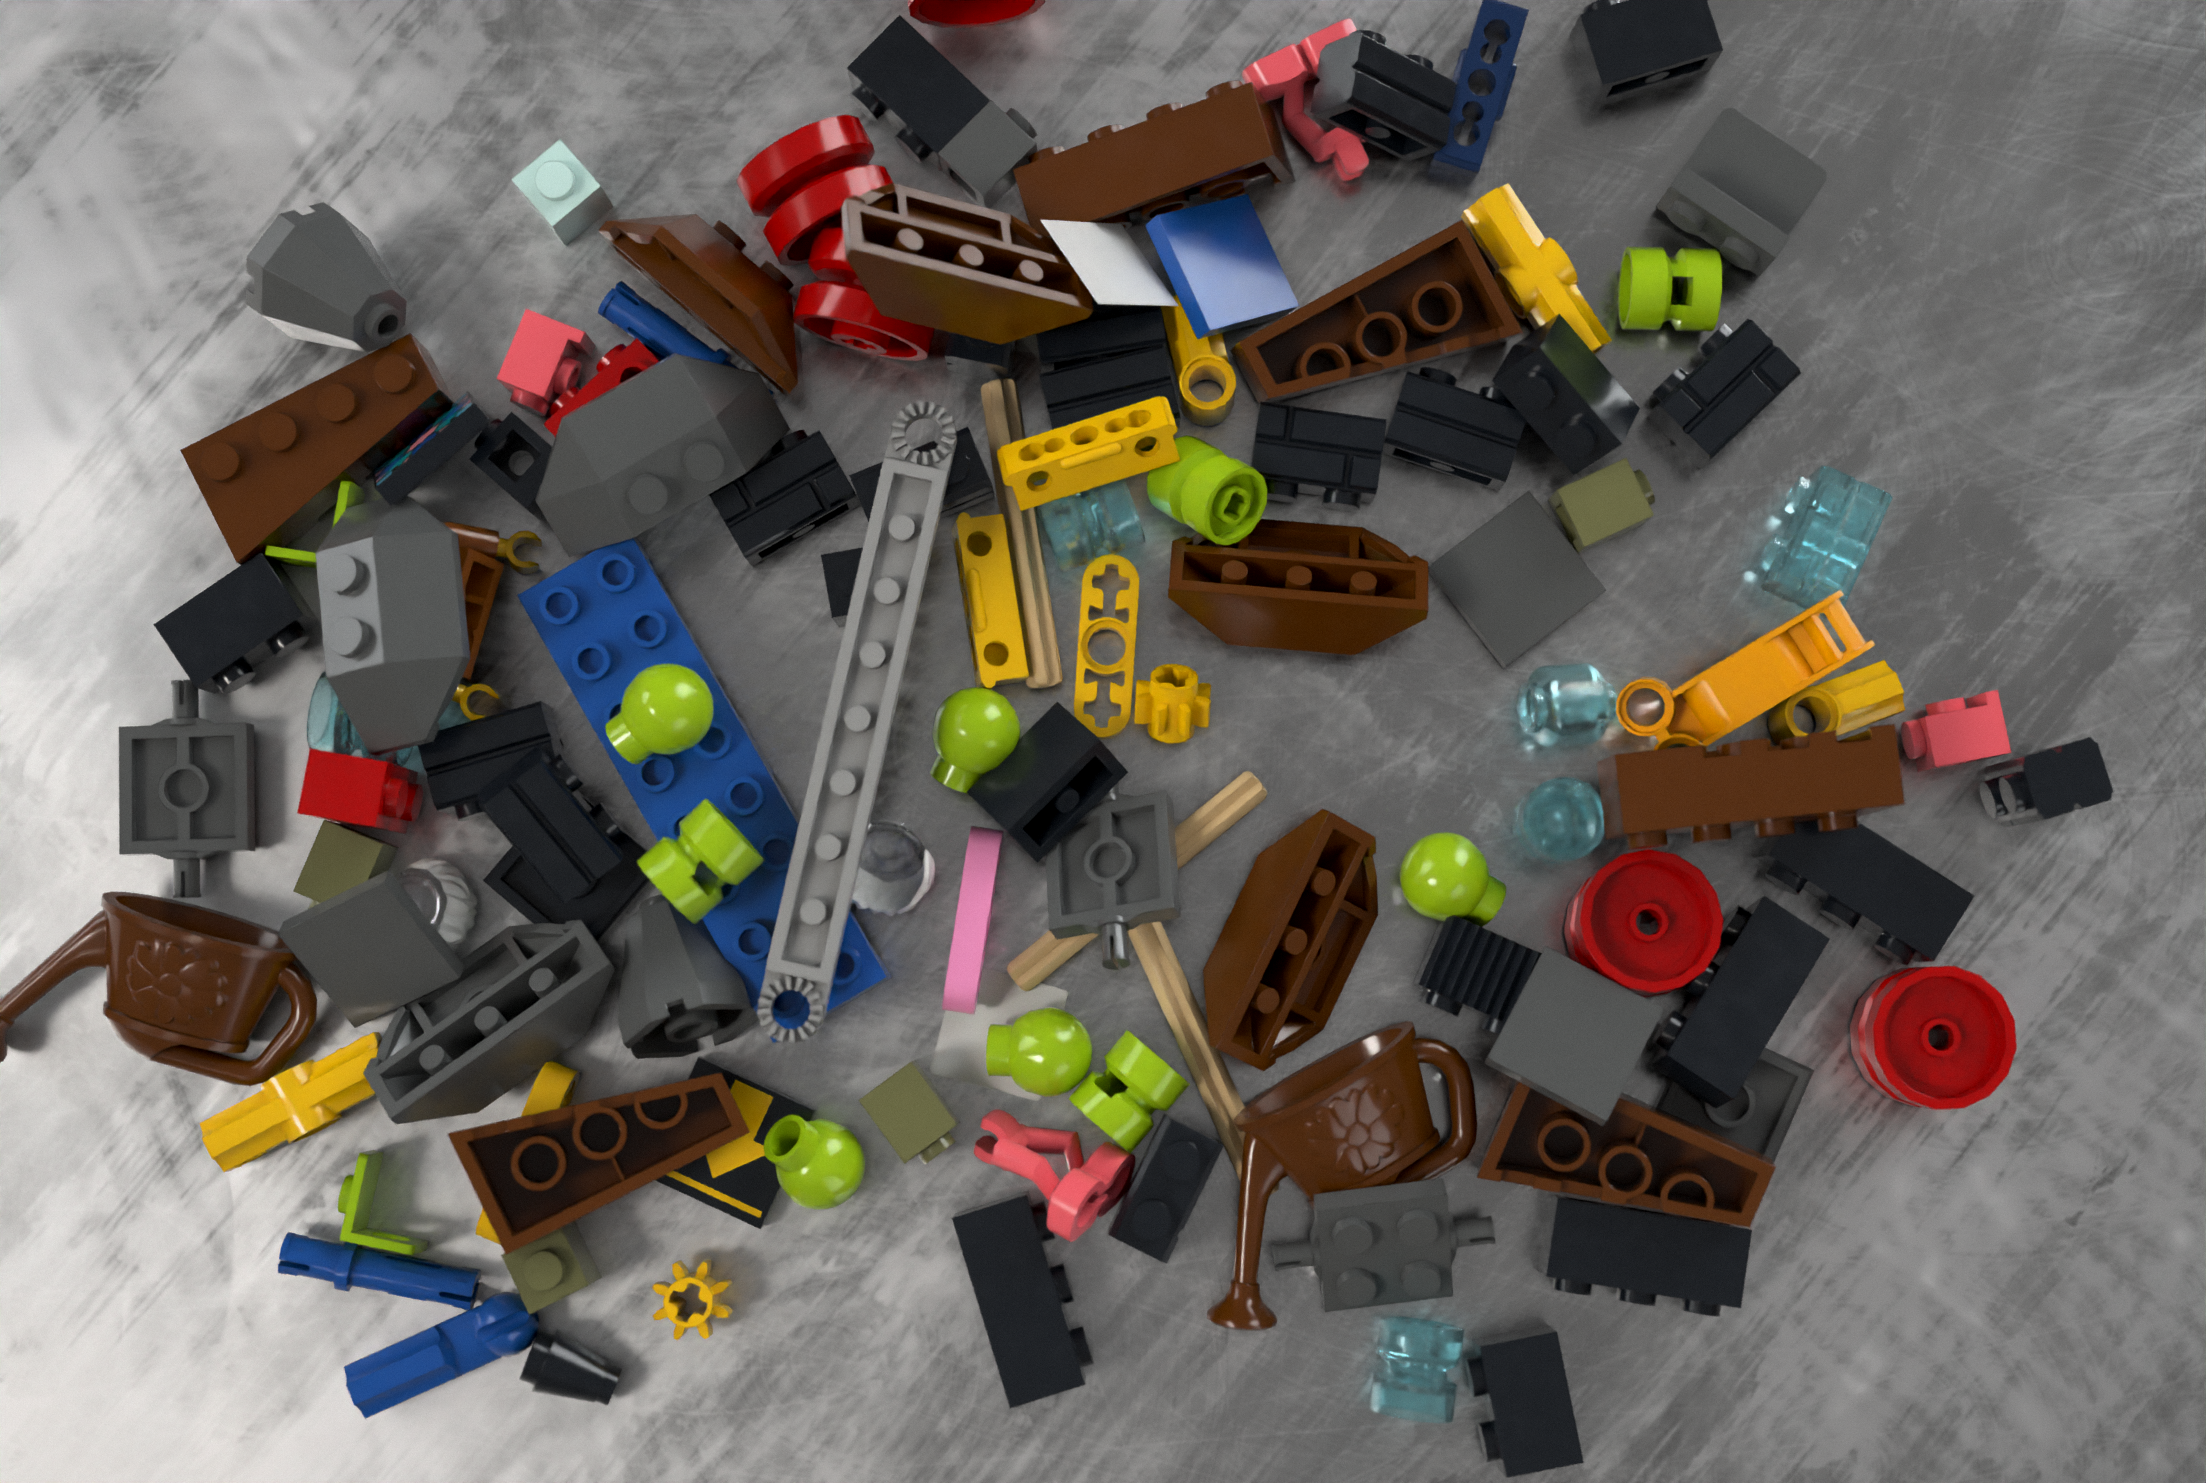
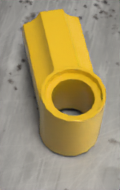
M1176 295L1173 298L1179 306L1160 307L1179 391V406L1183 415L1192 423L1201 426H1213L1224 421L1231 413L1235 401L1236 375L1229 364L1222 333L1197 339ZM1210 379L1222 386L1224 394L1212 402H1204L1194 397L1190 388L1200 380Z
M1881 660L1818 685L1806 687L1775 705L1769 714V733L1777 745H1780V741L1783 739L1807 736L1808 733L1801 731L1793 719L1795 705H1801L1811 710L1815 716V732L1836 730V735L1839 737L1904 712V690L1896 672L1887 665L1885 660Z

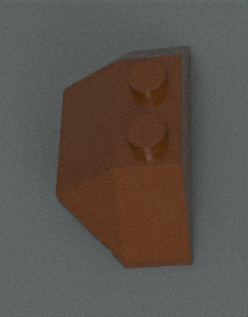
M895 183L870 190L861 196L854 195L848 197L841 207L845 257L882 316L1001 345L1087 319L1093 311L1091 293L1062 251L1047 236L1011 214Z
M697 214L609 220L600 227L598 231L612 250L797 406L805 397L800 327L793 320L796 303L793 296L789 293L794 284L769 261L765 260L758 267L742 253L743 249L747 246L746 243L731 228L720 220L711 227Z
M1260 519L1251 533L1241 541L1230 545L1216 544L1199 533L1191 538L1184 536L1173 540L1168 598L1227 645L1356 655L1427 619L1428 562L1416 555L1408 556L1395 544L1363 527Z
M1321 809L1258 855L1203 969L1210 1046L1264 1072L1276 1063L1277 1058L1294 1051L1324 1029L1378 916L1377 874L1373 855L1376 853L1375 836L1334 813Z

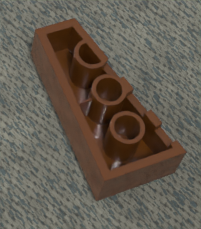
M1516 1080L1478 1167L1477 1178L1533 1186L1535 1189L1557 1193L1566 1192L1599 1198L1600 1201L1616 1204H1631L1654 1208L1667 1213L1750 1228L1776 1166L1771 1158L1623 1092L1617 1100L1604 1126H1601Z

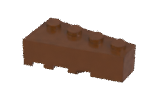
M1238 80L1228 81L1210 88L1205 93L1206 99L1183 107L1181 103H1169L1156 107L1146 114V121L1124 128L1123 125L1114 124L1099 128L1087 136L1088 142L1067 150L1063 146H1053L1039 150L1029 157V164L1013 169L1029 225L1047 236L1058 247L1040 220L1122 224L1124 229L1128 230L1132 226L1130 216L1141 213L1144 220H1152L1157 215L1188 208L1191 204L1190 199L1201 196L1203 199L1219 198V200L1245 195L1244 188L1249 185L1250 181L1271 176L1274 187L1294 182L1296 180L1275 112L1252 82L1243 85Z
M1460 220L1239 341L1230 352L1260 404V401L1272 403L1507 342L1523 332L1463 220Z
M409 333L392 342L389 346L380 348L180 451L236 562L242 565L260 552L265 554L266 546L284 548L296 537H303L320 522L318 518L337 502L342 480L351 481L361 487L368 481L366 477L387 458L398 452L454 403V400L428 349Z
M1895 724L1871 726L1868 728L1869 730L1841 740H1837L1836 730L1808 733L1807 736L1783 739L1778 746H1771L1770 740L1760 738L1721 744L1716 746L1717 751L1708 752L1705 745L1614 754L1597 762L1606 840L1627 838L1628 849L1633 850L1667 846V834L1691 832L1692 844L1732 840L1731 829L1754 827L1755 838L1796 834L1794 823L1817 821L1819 833L1859 828L1857 817L1905 804Z
M718 1072L447 1133L507 1255L750 1133V1130L722 1073Z

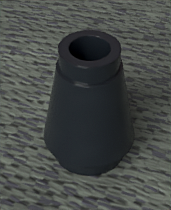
M539 1330L519 1380L534 1385L532 1392L588 1402L596 1401L607 1406L617 1385L622 1368L610 1364L609 1361L559 1330L556 1331L555 1335Z

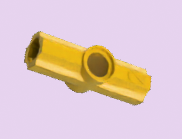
M1509 183L1488 192L1463 211L1461 218L1495 268V281L1507 304L1517 316L1522 319L1527 317L1536 330L1560 313L1594 354L1612 341L1607 330L1602 326L1593 309L1588 305L1577 288V273L1569 257L1554 239L1550 237L1544 238Z
M373 1032L362 1036L348 1046L339 1048L333 1054L317 1062L309 1060L296 1065L264 1082L261 1085L262 1091L199 1123L202 1129V1140L211 1158L217 1162L223 1172L240 1168L242 1165L265 1155L269 1150L287 1141L289 1144H292L329 1127L343 1118L342 1112L376 1095L363 1072L370 1059L376 1058L382 1040L380 1033Z

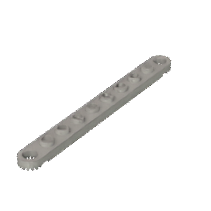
M918 401L917 403L906 405L904 409L897 413L891 425L887 450L883 459L766 964L757 1015L761 1027H763L767 1034L785 1043L801 1042L812 1037L820 1029L825 1018L955 453L957 431L954 421L943 407L931 401ZM931 419L937 422L943 430L941 443L936 446L935 450L932 449L928 453H919L917 450H912L905 440L908 427L916 420ZM787 990L801 992L806 996L810 1004L808 1020L796 1029L782 1027L776 1021L773 1014L775 1000L781 993Z

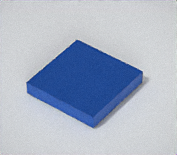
M1248 194L1160 214L1145 225L1197 339L1283 317L1299 307Z

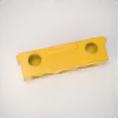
M1160 396L1003 445L996 452L1003 482L1006 486H1012L1020 511L1180 461L1173 435L1177 432V425L1168 399ZM1155 445L1150 451L1141 450L1146 446ZM1047 479L1042 485H1034L1039 480Z
M960 513L951 530L976 687L992 689L994 686L1023 683L1029 677L1004 515L996 514L970 518L968 513Z

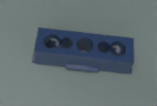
M1482 0L1468 46L1460 51L1451 79L1456 83L1452 110L1447 114L1451 118L1447 144L1442 150L1434 153L1431 166L1476 178L1494 122L1501 120L1517 71V66L1513 63L1529 9L1499 0ZM1488 33L1500 35L1505 42L1497 46L1492 58L1493 64L1486 63L1482 59L1490 43L1485 38V34ZM1474 83L1481 84L1487 88L1489 95L1478 96L1469 89V85ZM1465 115H1470L1477 121L1474 122L1468 135L1473 141V144L1469 146L1459 144L1454 138V135L1460 134L1466 121L1463 117Z

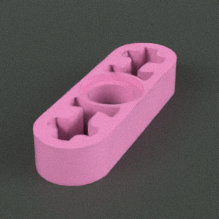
M971 826L945 981L942 1010L975 1014L1004 834L1002 830Z

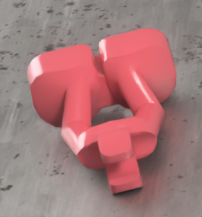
M1351 18L1339 21L1304 38L1298 45L1291 44L1263 57L1246 67L1242 72L1245 83L1252 82L1266 101L1276 100L1284 96L1281 124L1309 152L1316 162L1321 163L1331 158L1337 173L1344 182L1360 177L1368 166L1369 159L1361 144L1365 140L1339 127L1327 132L1304 113V84L1317 76L1320 52L1325 45L1357 31Z
M999 1109L990 1111L982 1117L980 1127L994 1133L999 1141L988 1135L981 1137L976 1141L974 1147L975 1156L985 1163L995 1165L1004 1171H1010L1034 1181L1049 1201L1047 1209L1048 1230L1069 1242L1075 1241L1093 1225L1097 1216L1102 1217L1121 1200L1130 1184L1135 1167V1155L1109 1141L1104 1142L1084 1163L1078 1132L1019 1124L1013 1116ZM1037 1153L1065 1155L1069 1172L1059 1180L1047 1159Z

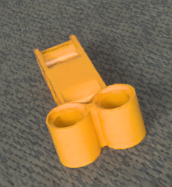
M1840 589L1673 690L1666 682L1656 677H1641L1631 681L1621 690L1617 698L1616 714L1619 722L1627 731L1637 736L1655 735L1658 742L1654 750L1666 749L1670 745L1682 743L1688 746L1705 745L1708 752L1707 746L1858 657L1872 648L1875 643L1872 639L1867 642L1864 640L1839 600L1844 595ZM1820 613L1826 615L1845 646L1844 651L1839 650L1819 618ZM1648 688L1658 692L1665 704L1662 718L1651 724L1635 720L1628 708L1629 699L1634 691Z

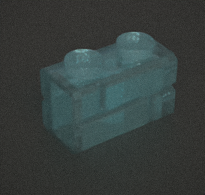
M1822 465L1811 473L1808 479L1799 476L1784 504L1783 510L1792 514L1784 535L1781 536L1774 533L1761 555L1758 567L1767 571L1760 588L1783 600L1796 603L1797 606L1803 609H1808L1841 589L1844 595L1839 600L1845 607L1893 498L1891 494L1865 482H1859L1854 477L1829 466ZM1824 613L1819 614V616L1827 618Z

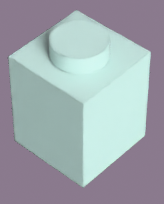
M561 139L511 179L528 203L565 246L614 207L601 185Z

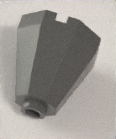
M324 202L309 206L315 211L313 213L301 215L297 211L292 210L279 214L247 255L246 273L254 278V293L246 288V304L294 339L363 352H370L389 346L405 325L407 301L370 239L343 215Z
M663 894L643 901L639 906L640 909L627 920L618 1010V1024L623 1044L627 1049L631 1047L632 1054L636 1059L683 1057L698 1052L696 1039L712 1034L714 1046L732 1041L758 1021L759 1017L751 1005L745 982L735 967L724 958L704 921L701 919L697 924H694Z

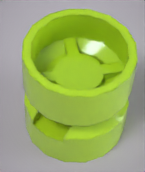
M1627 247L1624 250L1618 285V312L1620 326L1623 330H1659L1665 321H1671L1676 331L1711 332L1715 329L1722 295V264L1720 253L1717 249L1681 248L1674 257H1668L1663 247ZM1672 276L1679 277L1677 302L1671 301Z
M1185 435L1174 439L1180 461L1150 470L1148 473L1147 494L1151 504L1176 521L1189 525L1197 533L1216 544L1230 545L1241 541L1252 532L1265 509L1267 486L1264 477L1256 469L1238 459L1227 457L1220 449L1198 437Z
M707 798L679 822L681 834L679 837L673 839L664 836L637 861L640 868L661 893L694 924H697L723 900L721 887L725 883L739 885L765 861L737 827Z
M1127 1030L1104 1056L1107 1069L1103 1073L1092 1071L1069 1097V1100L1128 1152L1132 1153L1154 1127L1152 1113L1155 1110L1168 1111L1190 1083Z

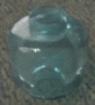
M1592 664L1543 665L1530 674L1527 683H1523L1519 688L1516 701L1518 720L1522 729L1526 733L1531 734L1541 746L1556 748L1591 745L1603 737L1609 721L1614 719L1617 696L1614 687L1610 683L1605 682L1602 673Z

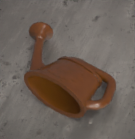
M114 891L103 893L102 911L97 913L0 999L1 1063L6 1058L8 1051L6 1035L8 1030L14 1025L16 1018L77 971L88 967L105 968L107 1001H104L103 1014L107 1017L117 1037L128 1048L153 1062L233 1085L253 1086L266 1082L284 1068L307 1039L315 1024L318 1001L312 982L293 963L299 959L281 939L277 931L246 919L194 904L146 894ZM279 986L283 988L291 1002V1014L285 1025L261 1055L253 1060H241L213 1052H246L250 1044L249 1037Z
M1405 1021L1393 1024L1360 1037L1315 1060L1265 1091L1239 1112L1234 1119V1124L1239 1131L1245 1132L1240 1180L1233 1279L1230 1281V1288L1225 1297L1207 1311L1208 1320L1224 1328L1243 1331L1267 1330L1277 1324L1275 1313L1263 1303L1260 1295V1284L1257 1282L1267 1204L1274 1187L1282 1179L1289 1177L1308 1197V1203L1314 1210L1313 1194L1437 1179L1456 1168L1469 1156L1476 1142L1478 1126L1475 1090L1469 1065L1456 1048L1439 1039L1415 1038L1416 1031L1413 1022ZM1419 1063L1432 1064L1440 1068L1446 1076L1449 1088L1452 1121L1451 1135L1442 1146L1428 1154L1426 1153L1436 1146L1441 1138L1438 1128L1433 1125Z

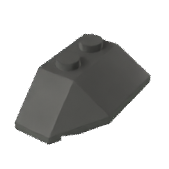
M674 353L561 418L543 481L540 484L535 501L568 556L578 555L634 538L747 473L790 428L760 374Z
M408 495L396 505H390L384 498L346 508L315 552L326 678L369 754L378 756L434 741L440 724L437 722L452 701L470 661L458 534Z
M582 920L566 921L565 924L539 923L509 926L461 960L464 964V969L460 979L398 1008L382 1037L376 1058L370 1059L363 1072L392 1122L403 1124L478 1113L539 1070L546 1062H550L586 1036L615 968Z

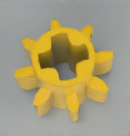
M1181 664L1158 666L1151 672L1150 681H1136L1134 722L1136 724H1147L1149 735L1160 742H1185L1193 737L1195 726L1205 728L1209 726L1210 683L1198 684V674L1188 666Z
M706 1259L698 1267L697 1272L689 1273L686 1265L679 1260L672 1264V1272L677 1281L673 1284L666 1281H658L653 1284L652 1289L657 1294L664 1296V1307L660 1308L653 1315L654 1320H662L668 1317L676 1324L674 1329V1339L679 1340L687 1332L688 1328L697 1326L699 1334L704 1339L709 1338L713 1334V1326L709 1317L715 1315L720 1318H727L732 1314L733 1310L728 1305L720 1303L721 1292L726 1290L732 1284L731 1279H723L716 1282L709 1275L711 1260ZM693 1284L701 1287L699 1299L706 1302L707 1307H700L691 1315L685 1311L687 1301L678 1296V1293L684 1292Z

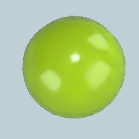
M671 663L650 666L639 672L626 688L621 704V712L605 725L607 736L618 753L627 761L636 765L643 762L653 753H680L697 745L708 732L714 712L712 695L704 680L687 667Z
M983 687L964 688L948 696L935 713L932 738L934 748L938 754L930 770V775L949 788L967 793L986 772L998 767L1013 752L1020 739V723L1011 703L998 692Z
M1449 832L1427 835L1411 846L1401 864L1400 885L1404 897L1410 906L1422 916L1445 921L1447 917L1456 915L1459 918H1464L1475 925L1483 927L1495 917L1505 899L1506 885L1489 874V868L1483 853L1469 839L1461 835Z
M1054 1007L1031 1010L1019 1017L1013 1025L990 1024L986 1046V1065L989 1076H1010L1026 1092L1044 1097H1053L1065 1094L1075 1088L1084 1079L1089 1070L1092 1060L1090 1036L1079 1019L1065 1010Z
M788 1115L778 1120L771 1127L765 1138L764 1154L768 1160L775 1164L779 1184L790 1199L800 1206L815 1210L834 1208L846 1202L858 1190L864 1177L865 1156L859 1140L847 1127L825 1119L806 1122L798 1115Z

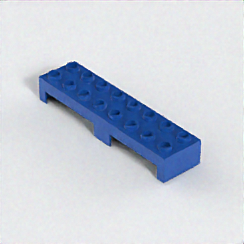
M634 537L598 548L517 596L657 841L664 836L673 839L681 835L679 822L707 798L737 827L765 860L739 885L725 883L721 887L723 900L702 918L724 958L735 967L745 982L751 1005L757 1014L766 964L800 821L776 782L772 768L746 723L738 716L653 569V562L642 543ZM671 663L689 668L704 680L712 695L714 712L708 732L697 745L680 753H653L638 765L630 763L614 748L605 729L606 723L621 712V704L626 688L639 672L653 665ZM849 910L825 1017L892 978L881 957L876 955L851 910ZM787 990L781 993L775 1000L773 1014L776 1021L782 1027L796 1029L808 1020L810 1004L806 996L801 992ZM770 1037L773 1043H780V1042H781V1041H778V1040H776V1039Z

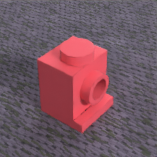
M526 309L496 379L512 393L509 400L511 403L532 413L545 416L548 408L552 406L558 397L568 389L576 386L581 372V362L577 361L579 353L591 357L596 345L584 331Z
M1998 690L1984 692L1967 698L1968 709H1966L1964 697L1925 705L1927 716L1902 723L1901 738L1907 757L1915 759L1918 772L1990 759L2011 753Z

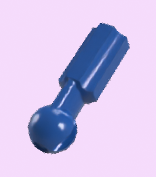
M497 1293L485 1300L482 1305L345 1365L346 1387L354 1406L358 1407L364 1418H369L497 1359L522 1353L531 1346L537 1336L539 1325L538 1313L536 1311L529 1315L518 1293Z

